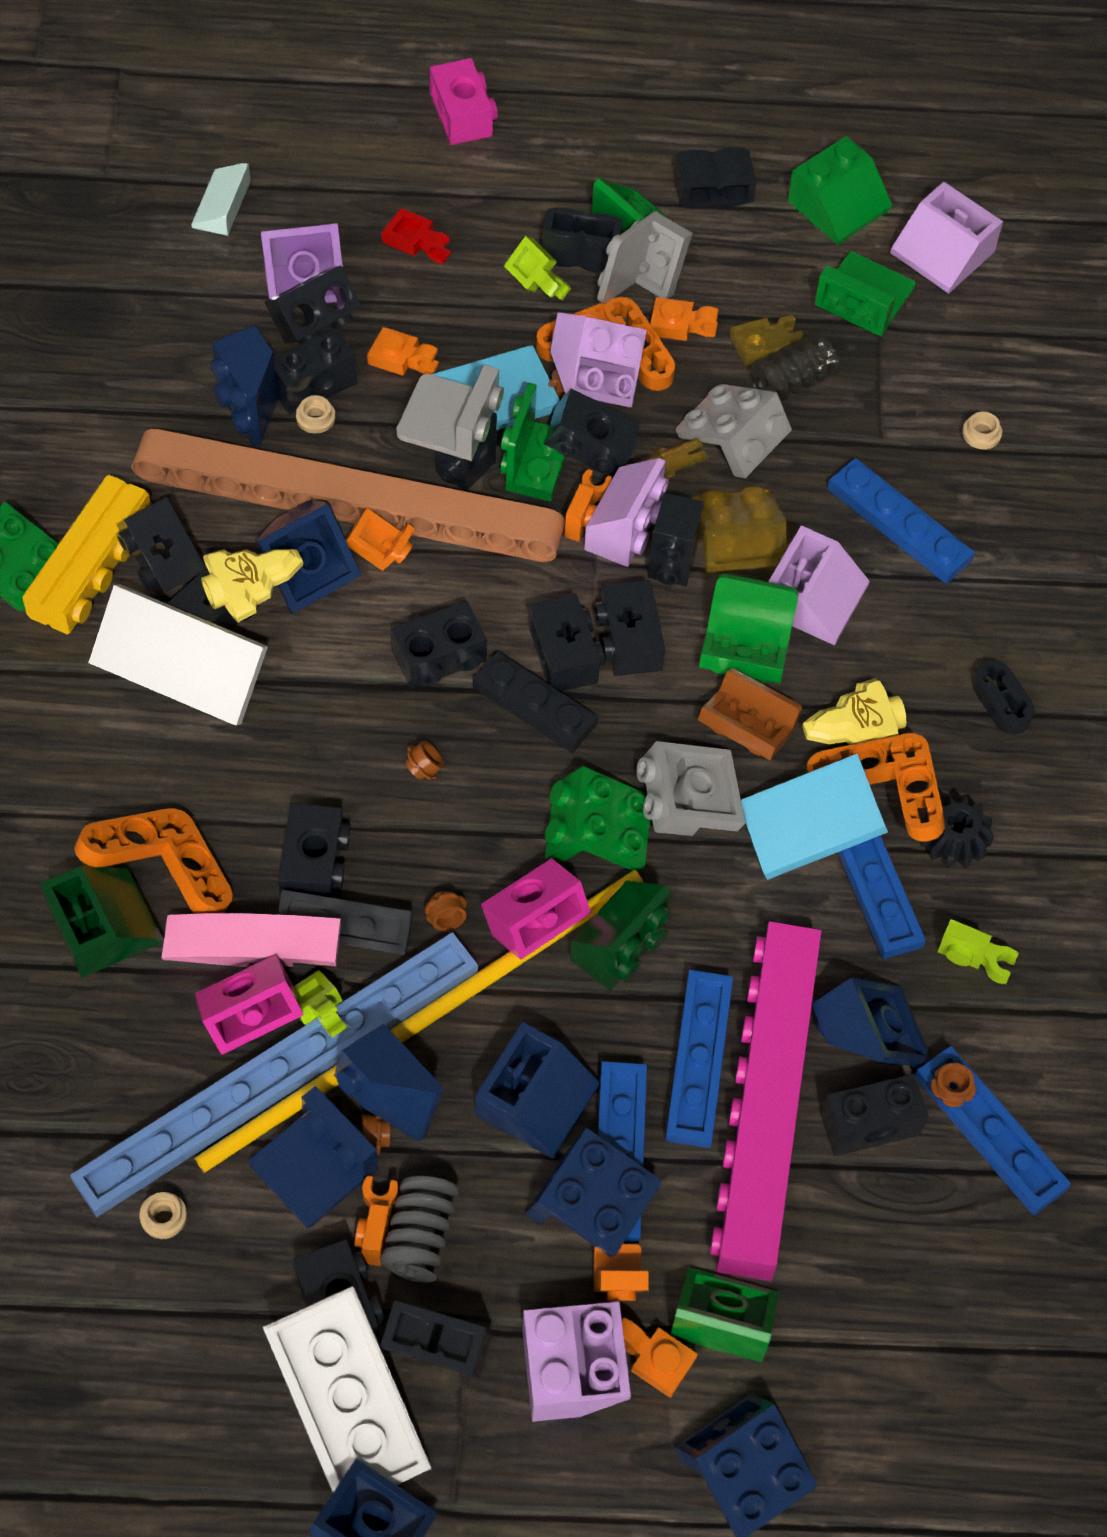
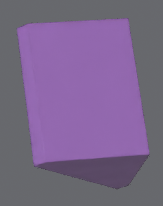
M338 223L261 231L264 270L269 299L327 268L342 265ZM328 289L325 294L326 303L337 302L335 294Z

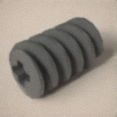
M413 1176L404 1179L400 1184L399 1188L402 1196H399L396 1200L395 1210L397 1213L390 1220V1226L393 1231L386 1235L385 1242L388 1248L381 1253L380 1258L381 1263L386 1269L404 1279L420 1283L434 1282L437 1276L426 1270V1266H439L442 1259L430 1250L431 1248L442 1249L446 1246V1240L435 1234V1231H448L451 1227L450 1222L440 1217V1214H452L455 1211V1205L444 1199V1197H456L460 1191L458 1186L444 1179Z

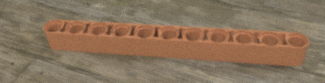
M149 429L143 433L131 467L138 477L149 482L289 511L311 499L326 502L329 504L336 520L353 524L356 523L360 514L366 508H369L400 531L409 523L415 528L412 536L539 562H548L555 559L565 525L564 517L549 508L160 429Z

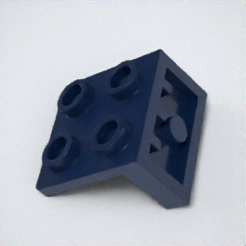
M316 1086L301 1097L303 1115L249 1160L250 1168L306 1228L314 1226L357 1189L367 1176H372L378 1171L377 1149Z
M586 1128L573 1140L525 1215L539 1225L551 1215L606 1255L613 1257L618 1253L661 1185V1180Z
M749 1393L673 1446L682 1463L701 1473L735 1537H748L817 1486L776 1406L753 1393Z

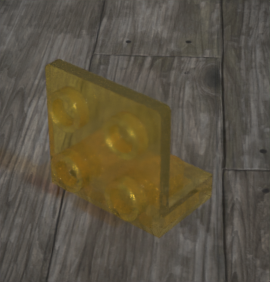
M747 487L741 492L736 493L708 491L703 493L702 496L692 497L694 500L704 502L701 525L704 535V567L707 573L777 566L786 552V519L769 490L761 487Z

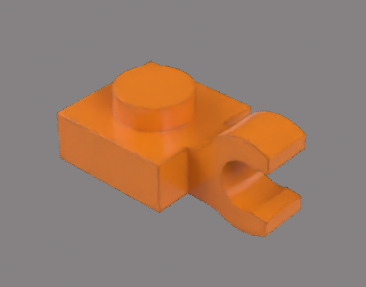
M656 297L650 325L660 338L687 341L689 333H696L705 337H715L719 309L705 306L693 311L694 302Z
M385 327L382 328L367 354L368 365L404 376L408 368L417 370L422 374H434L439 366V362L434 360L438 353L436 347L429 344L419 345L417 337Z
M588 469L585 471L582 477V484H579L566 513L565 538L580 542L585 528L597 508L594 503L601 501L612 481L611 476L606 477L604 484L597 486L591 483L593 470Z
M367 1176L363 1182V1199L370 1209L368 1219L360 1218L358 1221L355 1246L362 1247V1258L365 1264L382 1265L380 1257L386 1246L385 1239L389 1231L391 1210L398 1198V1184L395 1180H391L389 1191L383 1196H377L372 1192L373 1177Z
M624 1317L622 1319L625 1351L637 1358L631 1372L671 1398L695 1362L698 1354L659 1327L650 1339L640 1327Z

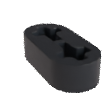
M989 660L980 664L973 679V689L996 726L1001 731L1014 735L1027 730L1034 715V705L1012 670L1005 663L997 660ZM989 676L991 680L999 679V687L994 682L986 683V677ZM1008 707L1014 713L1020 711L1022 713L1021 717L1018 719L1015 714L1007 715Z

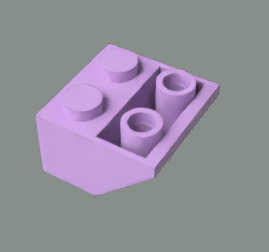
M943 182L920 202L892 246L890 253L941 289L950 293L995 252L1003 221Z
M558 313L550 352L565 394L572 388L597 401L632 408L647 330L587 316Z
M656 458L618 468L586 526L584 550L629 567L635 554L642 555L650 533L647 531L651 524L656 523L662 503L661 500L669 483V479L664 478L665 460Z
M801 526L768 582L797 589L799 596L793 627L835 645L869 586L870 581L839 542Z
M619 1302L525 1310L523 1312L522 1331L532 1422L581 1417L631 1398Z

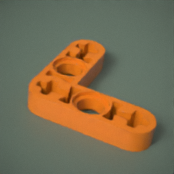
M617 297L611 299L606 304L600 303L573 314L626 325L622 317H628L627 326L647 330L645 340L649 343V346L643 348L638 379L646 388L654 391L665 390L671 386L674 379L675 362L633 300L626 297ZM556 320L540 327L536 337L537 354L548 362H554L550 352L552 341H547L553 340ZM652 358H653L652 364H653V366H654L655 369H656V370H653V371H651V359H652Z
M907 733L828 749L815 753L807 762V772L810 773L855 754H858L860 761L868 757L877 758L880 762L875 767L864 769L869 784L896 779L906 830L909 836L914 840L922 842L934 840L943 833L945 819L929 745L923 736ZM914 751L915 756L907 758L906 753ZM888 755H892L893 762L888 763ZM915 781H924L929 784L924 791L918 793L909 792L906 789L910 783ZM918 808H927L929 822L921 823Z
M167 808L90 823L82 829L75 843L74 850L76 856L80 861L92 867H105L161 855L194 914L225 913L232 901L233 893L195 823L182 810ZM125 832H137L145 839V843L137 844L130 841L126 837ZM181 859H194L200 864L201 870L189 869L182 863Z

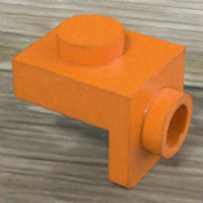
M366 508L360 514L345 540L350 549L383 571L394 561L400 564L408 555L413 546L408 540L415 528L408 523L400 531L369 508Z
M623 1244L618 1253L613 1257H609L594 1246V1292H607V1301H636V1292L649 1291L648 1271H641L640 1245Z

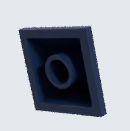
M311 499L277 517L256 539L261 553L273 549H297L303 560V566L290 580L277 585L290 613H295L362 576L334 514L326 502Z
M850 978L812 1003V1008L817 1017L816 1025L818 1031L828 1044L878 1062L922 1067L932 1060L900 986Z
M384 1024L341 1051L334 1073L341 1089L347 1095L353 1096L363 1108L418 1142L426 1137L444 1088Z
M356 1458L312 1523L309 1531L312 1537H424L438 1513Z

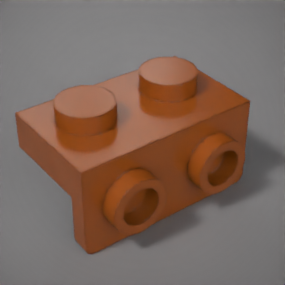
M731 668L726 673L720 690L702 707L698 721L710 727L715 733L727 736L745 746L751 753L771 760L790 739L802 711V706L740 671Z

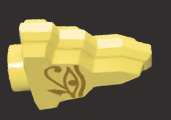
M222 549L204 555L203 558L210 575L202 577L201 581L212 608L217 609L225 605L235 621L240 622L256 614L257 605L271 598L274 586L290 580L303 566V560L297 549H273L259 555L247 549L235 553H229Z
M874 678L858 683L854 692L840 696L836 707L819 710L803 723L802 728L806 740L824 744L846 742L849 745L899 735L898 730H903L906 727V713L901 698L899 696L888 697L881 681Z

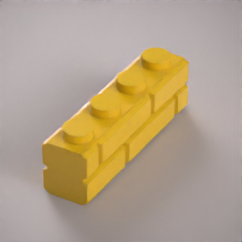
M111 475L104 478L23 595L26 613L30 619L44 625L49 624L51 628L67 635L71 633L77 623L83 624L87 620L92 609V600L98 592L104 593L108 589L112 581L113 569L119 561L125 562L130 556L125 553L117 539L116 533L120 532L116 524L151 505L149 493L146 490L132 484L127 485L125 481Z

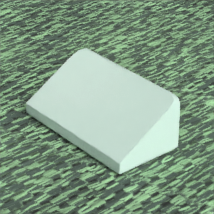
M241 163L214 170L192 222V228L229 235L251 181L249 164Z

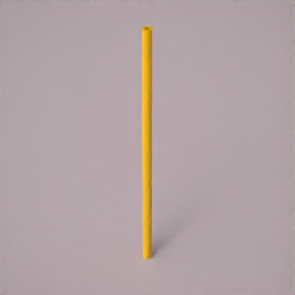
M631 871L587 900L591 914L521 960L509 951L390 1029V1031L401 1043L405 1042L593 918L626 880L643 883L641 876L637 871ZM337 1065L196 1156L195 1160L200 1169L206 1173L303 1109L301 1097L314 1086L323 1094L338 1086L337 1078L334 1076Z

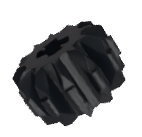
M948 794L942 801L945 819L943 833L934 840L922 841L921 843L922 847L932 848L930 853L931 861L943 857L946 859L947 869L954 864V861H958L966 869L970 866L972 859L980 862L985 857L986 848L992 844L994 838L993 832L990 830L993 824L992 816L981 815L983 812L982 803L971 807L968 805L966 795L960 799L959 803H956ZM928 813L922 818L921 823L929 822Z

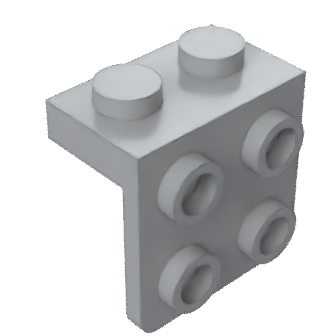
M654 211L643 220H637L623 234L615 235L607 247L606 253L609 257L606 268L598 279L600 289L597 300L606 304L634 283L660 298L669 299L672 297L677 286L692 232Z
M483 365L474 387L431 374L422 375L397 426V437L405 442L472 461L479 443L484 442L488 435L491 415L493 411H498L503 399L504 387L499 386V369Z
M721 384L711 389L708 396L685 416V419L675 430L678 437L682 439L721 445L733 475L746 478L787 436L792 428L777 392Z

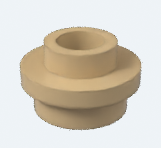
M317 395L309 396L298 406L296 421L299 427L306 432L322 433L333 426L335 410L326 398Z
M977 412L966 420L962 434L965 441L972 447L990 449L1000 442L1002 427L995 415L989 412Z
M159 1192L151 1195L144 1201L139 1217L141 1225L147 1234L154 1238L167 1239L175 1236L183 1229L187 1220V1210L184 1202L177 1195L170 1192ZM161 1211L172 1213L171 1219L166 1223H159L155 1218Z

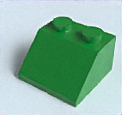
M847 136L792 171L788 202L837 245H840L889 212L892 208V203L872 157Z

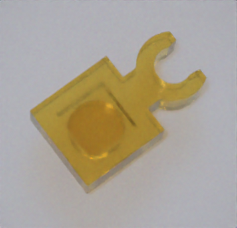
M793 315L784 316L779 319L777 324L772 326L766 317L731 327L730 338L744 365L780 356L782 346L795 348L801 345L804 334L802 330L794 333L788 332V330L794 329L795 317Z

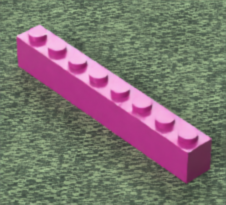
M769 921L765 937L757 936L753 962L761 963L759 977L751 975L747 1002L755 1003L753 1017L745 1015L741 1042L749 1043L748 1056H739L735 1083L743 1084L741 1099L733 1098L729 1125L737 1126L735 1141L727 1140L723 1159V1167L731 1169L729 1184L720 1183L716 1211H722L725 1214L723 1227L714 1226L710 1255L718 1256L716 1272L772 1281L777 1267L821 930Z

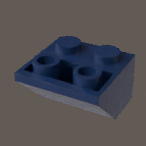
M253 325L213 342L214 360L210 361V367L217 380V385L213 386V391L218 403L222 408L226 406L229 408L236 431L239 435L246 434L253 447H256L262 443L278 399L273 351L257 327Z
M522 1022L476 1093L475 1116L546 1156L555 1159L600 1083L561 1042Z

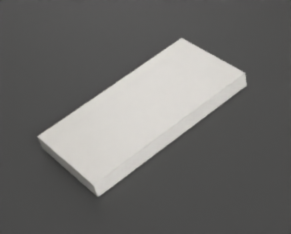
M118 584L113 587L89 663L237 726L242 724L268 646Z
M353 1286L263 1327L332 1492H334L356 1458L396 1485L431 1469Z

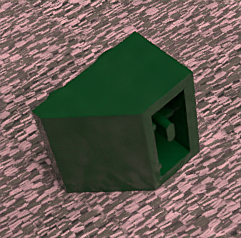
M79 866L40 883L47 908L81 979L163 943V938L128 868Z
M626 880L571 941L570 961L610 991L620 980L624 982L629 981L641 964L639 960L648 949L655 951L667 936L668 930L665 926L671 915V910L668 909L671 890L663 885Z

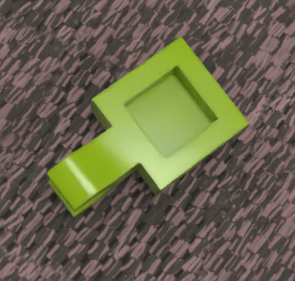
M525 236L504 265L527 290L535 292L540 287L549 297L553 298L556 295L560 300H563L571 290V287L563 279L551 272L557 261L534 238Z
M952 919L947 926L938 949V953L945 955L951 962L957 965L971 966L978 969L980 964H982L989 978L1000 984L1007 983L1011 972L999 967L997 962L1005 961L1008 964L1014 965L1019 954L1011 947L991 943L992 936Z
M319 970L294 986L304 1014L299 1019L304 1025L317 1018L331 1038L347 1029L346 1024L336 1013L338 1010L335 1006L343 1000L336 987Z

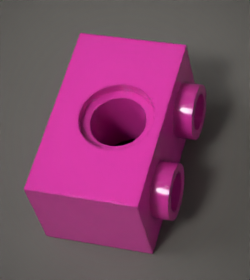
M472 58L429 67L430 95L450 145L492 136L493 120H497L496 104L493 98L487 97L485 77L482 72L476 71Z
M552 858L481 904L492 936L520 960L591 914L581 881Z
M277 954L195 993L202 1021L221 1055L304 1015L296 990Z

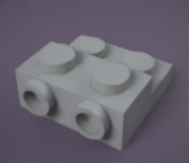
M656 741L639 760L637 778L640 782L646 783L648 793L644 801L643 812L646 819L653 821L654 832L693 836L699 828L739 831L745 824L731 750Z

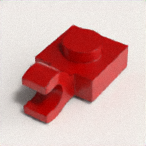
M400 208L381 232L382 243L412 256H415L421 249L434 262L444 264L451 255V251L445 249L446 245L450 242L449 236L441 232H435L433 221L403 208Z

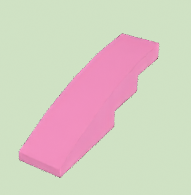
M205 913L167 915L162 959L250 967L251 963L257 964L277 954L282 965L287 967H293L294 963L336 966L341 920L338 918L273 914Z

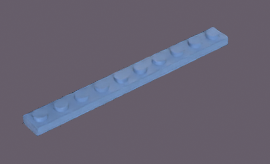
M450 933L337 1005L338 1011L336 1013L346 1024L347 1029L335 1037L331 1038L316 1018L70 1175L72 1182L96 1217L102 1215L338 1063L341 1051L382 1024L391 1029L478 972V964L454 933Z

